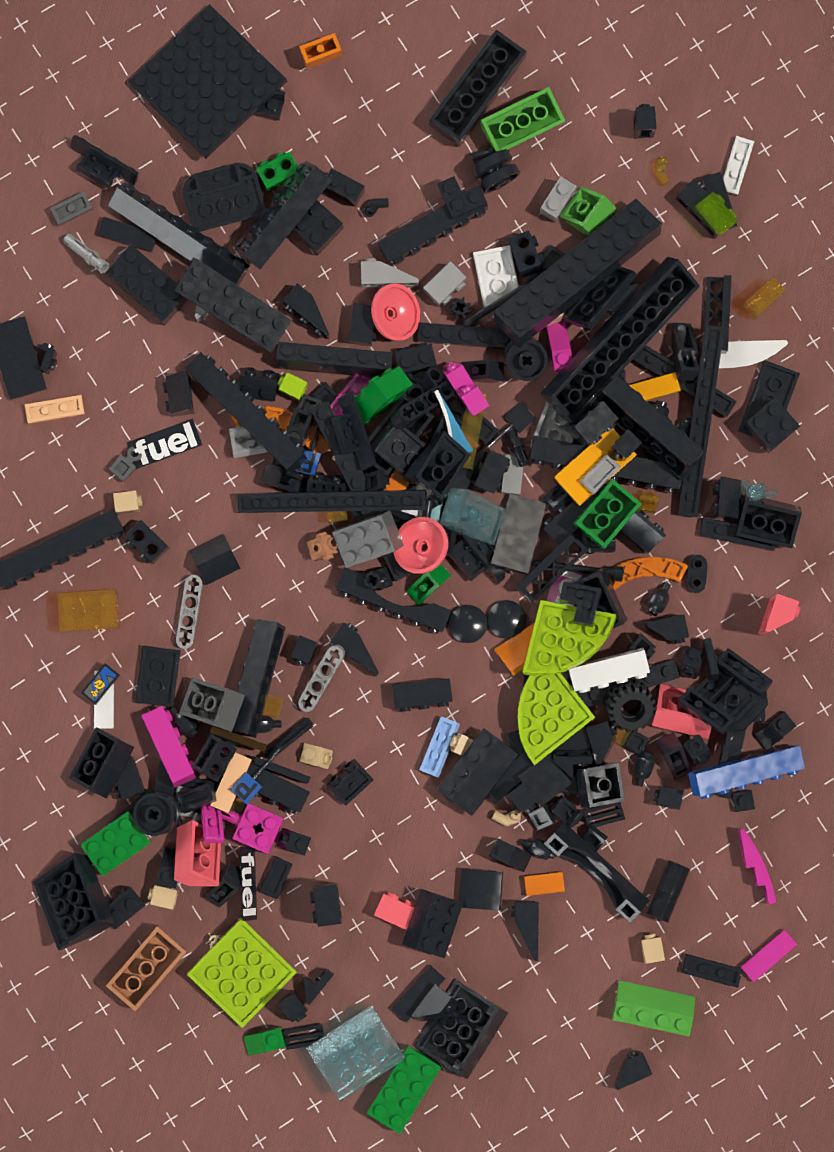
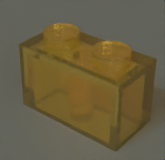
M772 277L745 302L743 307L756 320L786 290Z

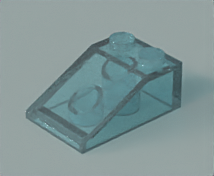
M451 488L439 524L455 532L495 545L506 509L467 489Z

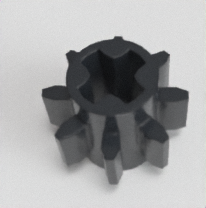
M455 297V303L449 304V307L453 309L449 312V315L454 314L456 321L461 317L465 320L466 313L471 314L472 312L467 309L471 302L466 303L464 301L465 297L461 300H457ZM457 305L464 307L463 312L456 311Z

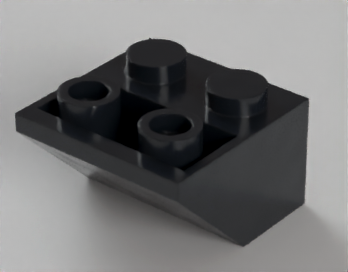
M720 477L715 481V484H713V495H716L714 503L712 502L711 513L715 514L714 519L738 520L740 518L742 480Z
M640 510V512L636 511L619 532L647 554L666 534L663 533L664 529L655 522L653 524L648 520L650 517Z

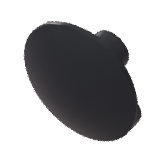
M510 600L500 601L491 608L488 615V624L491 631L498 637L513 638L523 631L526 624V614L518 603Z
M463 605L452 613L449 620V629L458 641L473 643L484 636L487 630V618L478 607Z

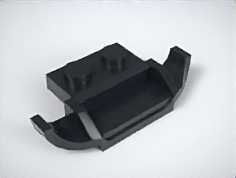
M460 520L457 532L460 541L454 545L450 558L470 581H473L482 572L486 571L492 574L495 583L498 585L505 579V569L491 566L495 546L478 526L476 527L469 522Z

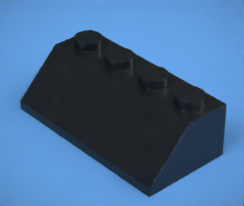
M483 728L437 790L469 815L473 816L519 755Z

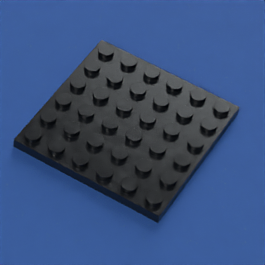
M210 4L128 81L205 159L266 103L276 91L288 82Z

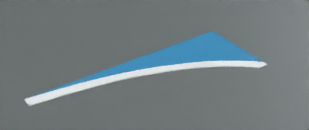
M436 390L435 394L445 416L448 434L466 451L472 452L473 449L441 394Z

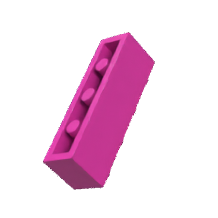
M163 706L141 715L174 788L195 779L194 772L197 770L192 768L193 761H188L186 757L189 753L185 744L181 745L178 740L181 736L177 727L173 728L170 723L173 719L169 710L165 711Z

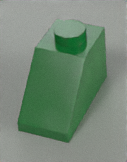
M440 564L434 570L424 573L407 590V593L420 605L441 587L451 575Z
M282 1027L244 1036L248 1056L286 1047Z

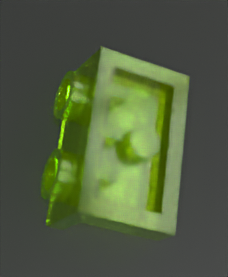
M712 192L697 204L695 208L717 235L721 236L729 228L736 225L737 215L732 209L728 210L724 205V199L719 194L716 195Z

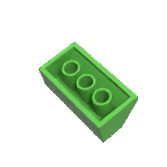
M548 87L480 120L479 124L494 151L498 152L527 141L565 122V119Z
M619 980L611 1019L690 1036L695 996Z

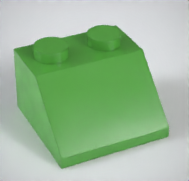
M581 186L559 217L582 234L589 236L606 223L617 208L606 196Z

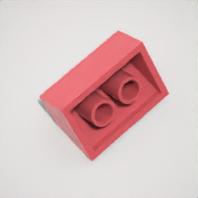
M779 594L771 597L758 635L762 636L797 618L801 609L798 606L799 601Z
M660 684L652 726L693 736L700 735L702 738L708 739L712 727L695 715L692 716L678 705V699L686 690Z
M194 820L177 827L174 880L187 886H218L221 843H204L202 824Z

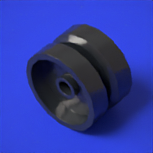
M503 149L489 155L472 168L475 178L483 179L480 186L485 194L502 188L520 175L521 172L517 165L509 164L512 156L508 149Z
M534 337L520 348L510 340L504 349V363L511 375L518 380H535L543 374L547 367V352Z
M156 792L144 795L137 801L134 807L133 818L135 825L141 832L150 836L169 833L177 827L181 820L180 805L175 797L168 793Z

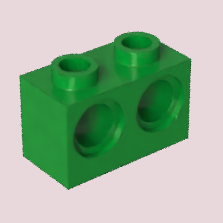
M290 151L279 153L275 156L276 159L270 162L264 161L256 169L268 193L284 185L287 179L292 178L296 174L298 165ZM288 162L291 164V168L284 170L281 168V165ZM268 171L275 173L271 179L265 178L264 175Z

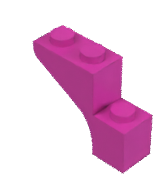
M450 361L443 366L442 372L472 416L489 406L478 386L474 385L462 364Z

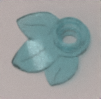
M745 479L741 481V487L745 489V494L751 500L775 498L778 494V491L767 490L764 483L752 484Z

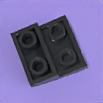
M462 869L459 899L463 903L462 908L500 911L503 872Z

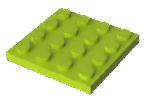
M241 917L187 972V975L243 1028L297 971Z

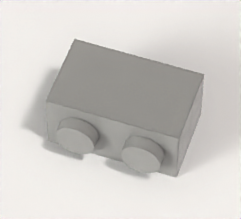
M560 176L541 206L539 213L556 223L575 193L577 186Z
M450 261L423 287V291L438 307L442 304L445 306L452 300L453 297L451 295L455 291L460 292L466 286L467 277Z

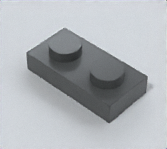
M85 192L77 194L50 208L59 226L93 210Z

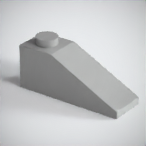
M367 258L361 262L362 288L383 287L394 283L404 286H419L418 278L381 261H376L374 258Z

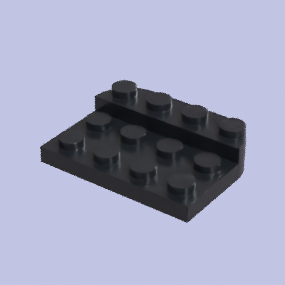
M234 163L193 174L187 179L183 188L191 225L196 227L199 232L258 217L262 210L266 208L257 175L249 165L244 163Z

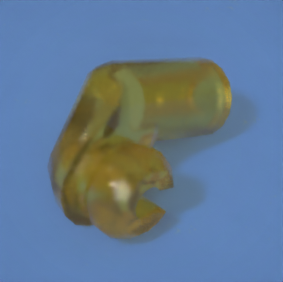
M666 157L657 158L653 169L654 175L662 186L670 181L664 173L669 163Z

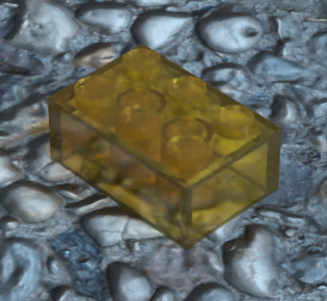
M116 589L57 593L61 633L120 629L118 591Z

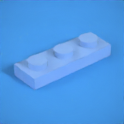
M440 717L420 771L439 778L451 748L449 746L450 741L454 735L456 736L460 726L459 723Z

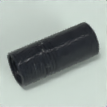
M670 860L666 864L664 873L660 878L661 880H659L660 882L656 887L654 897H652L646 914L667 923L671 919L674 906H676L675 904L679 900L681 890L690 872L689 868Z

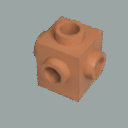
M327 532L317 534L316 539L307 542L312 561L318 559L327 561L333 559V555L340 552L333 534L327 535Z

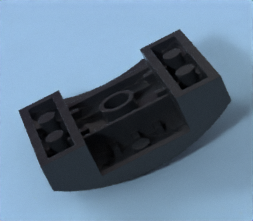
M727 648L716 660L719 679L712 681L709 675L695 690L689 687L678 699V705L692 716L695 715L707 725L709 724L722 735L728 731H744L768 705L767 690L773 683L772 679Z

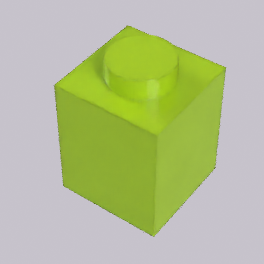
M286 373L285 377L281 376L277 386H279L280 393L300 402L308 387V382L290 373Z

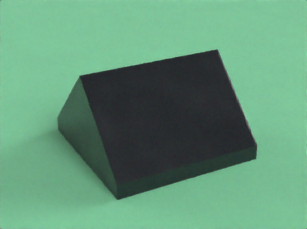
M224 534L190 550L195 565L206 585L241 569Z

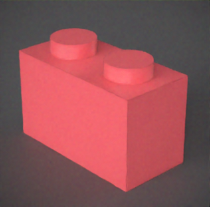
M388 892L387 895L383 894L374 916L407 930L415 903L406 900L405 903L399 901V896Z

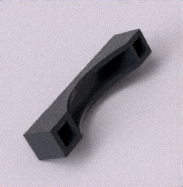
M344 567L336 586L339 595L346 598L353 596L357 598L356 602L366 606L367 603L375 605L374 609L384 613L387 610L392 612L391 616L400 620L403 617L410 619L409 623L420 627L422 624L427 626V630L432 633H443L451 613L450 609L435 603L417 607L401 606L392 603L378 595L371 587H366L363 574Z
M565 822L544 843L558 857L575 862L590 872L605 888L615 909L629 922L637 917L650 901Z

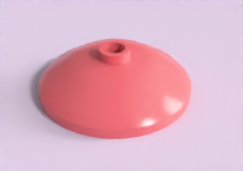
M394 283L383 286L375 294L371 313L377 330L385 338L393 341H401L411 337L417 330L420 321L419 304L412 291L404 285Z
M428 517L413 518L401 526L398 531L404 546L394 551L398 564L406 571L414 574L428 573L437 568L443 562L448 551V536L443 526ZM428 546V549L423 551L424 547Z

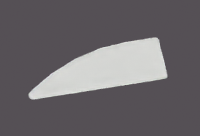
M786 340L728 342V352L721 354L719 368L744 367L761 362L779 352L788 342Z

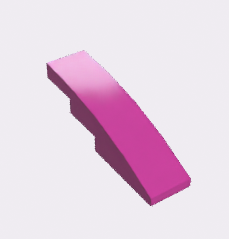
M739 829L738 833L744 868L752 867L755 886L763 885L766 904L776 903L772 882L766 866L746 831Z

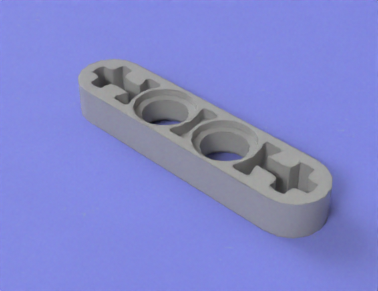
M197 575L188 576L185 581L176 643L182 649H189L194 643L203 582ZM193 579H196V582L199 583V586H195L194 590L195 593L198 592V596L187 594V591L191 592L192 590L189 581L192 582ZM189 597L196 599V606L193 608L186 606V600ZM186 616L193 618V624L190 627L183 625V619ZM181 628L192 630V634H187L190 643H186V646H183V643L180 642V638H184L185 632H181Z
M333 645L325 653L298 701L302 711L309 712L316 707L345 656V650L342 646ZM336 649L339 651L340 657L337 656L333 662L326 661V658L328 660L332 658L333 653L331 651ZM323 665H328L331 668L330 675L322 673L321 668ZM314 681L321 683V691L313 690L312 683ZM310 693H311L312 695H315V696L312 697V699H311V701H310V703L312 704V706L309 705L308 707H306V706H305V701H303V699H304V700L308 699L309 696H310Z

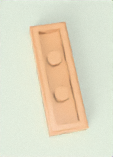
M82 395L25 404L28 424L85 414Z
M235 752L216 791L217 801L211 803V806L229 813L236 794L230 789L247 772L252 759Z

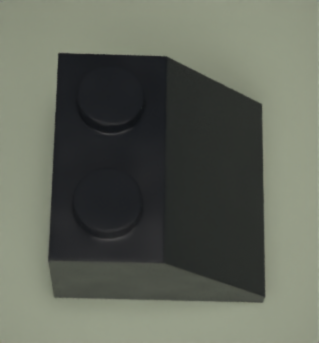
M181 371L166 376V382H163L164 393H168V401H165L166 411L170 412L172 417L194 414L191 382L188 372Z

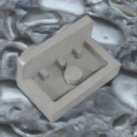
M243 426L229 429L234 458L268 452Z

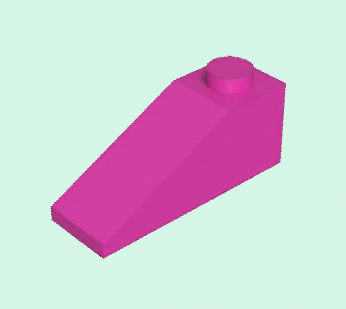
M563 317L561 322L546 327L554 374L559 373L572 360L567 328Z

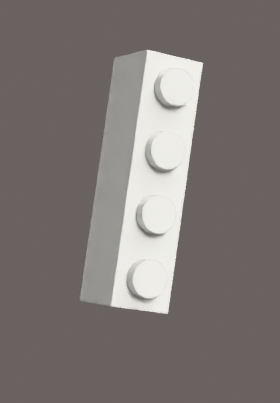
M640 648L584 662L570 669L569 672L574 691L579 690V693L590 691V687L598 686V688H604L609 686L610 682L624 683L628 681V678L634 676L636 679L644 678L647 676L646 673H650L645 650Z

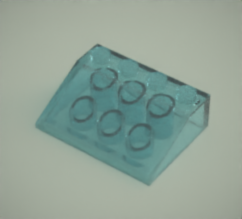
M372 1005L306 1048L340 1102L406 1059Z

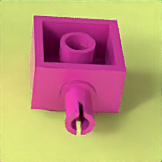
M250 803L247 804L244 814H239L232 810L229 813L224 812L230 815V817L222 814L223 820L235 824L237 827L233 836L234 840L266 854L270 853L285 819ZM259 823H261V828H263L264 830L263 832H259L258 834H256V829H254V825H259Z

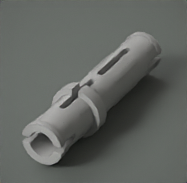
M67 234L64 237L63 243L84 258L88 265L94 266L101 273H105L109 269V263L103 260L98 252L89 249L72 234Z

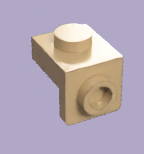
M456 733V736L454 735L450 741V751L463 756L474 740Z
M304 743L300 762L328 769L332 762L333 751Z

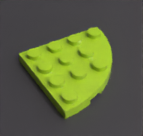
M541 600L523 674L532 676L553 675L568 671L584 663L601 648L609 637L616 620V614L597 611L594 625L589 627L574 624L573 620L577 607Z
M561 673L545 676L530 675L520 695L517 715L519 735L529 759L535 765L595 718Z

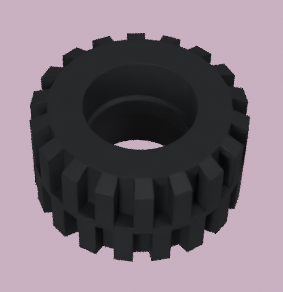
M629 678L627 682L619 683L618 685L614 683L611 686L612 690L608 689V696H605L604 706L615 727L617 726L620 730L625 729L626 732H630L631 729L636 732L638 728L641 727L643 729L646 727V723L650 724L652 722L650 718L655 716L656 702L650 690L643 682H639L637 679L631 681ZM639 700L638 705L630 711L621 710L627 701Z

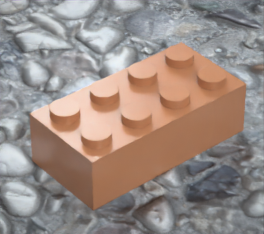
M157 926L106 987L130 1008L137 1011L188 950L161 926Z

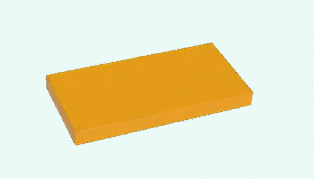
M614 429L603 433L600 441L595 445L588 446L554 477L578 506L593 495L580 481L606 454L620 466L619 470L637 455L633 452L625 461L622 459L618 460L612 455L610 447L620 438Z

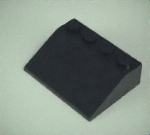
M74 853L33 882L58 950H63L93 937L115 924L88 855Z
M455 979L447 992L459 1001L455 1011L446 1018L430 1020L415 1046L457 1075L468 1079L508 1012Z

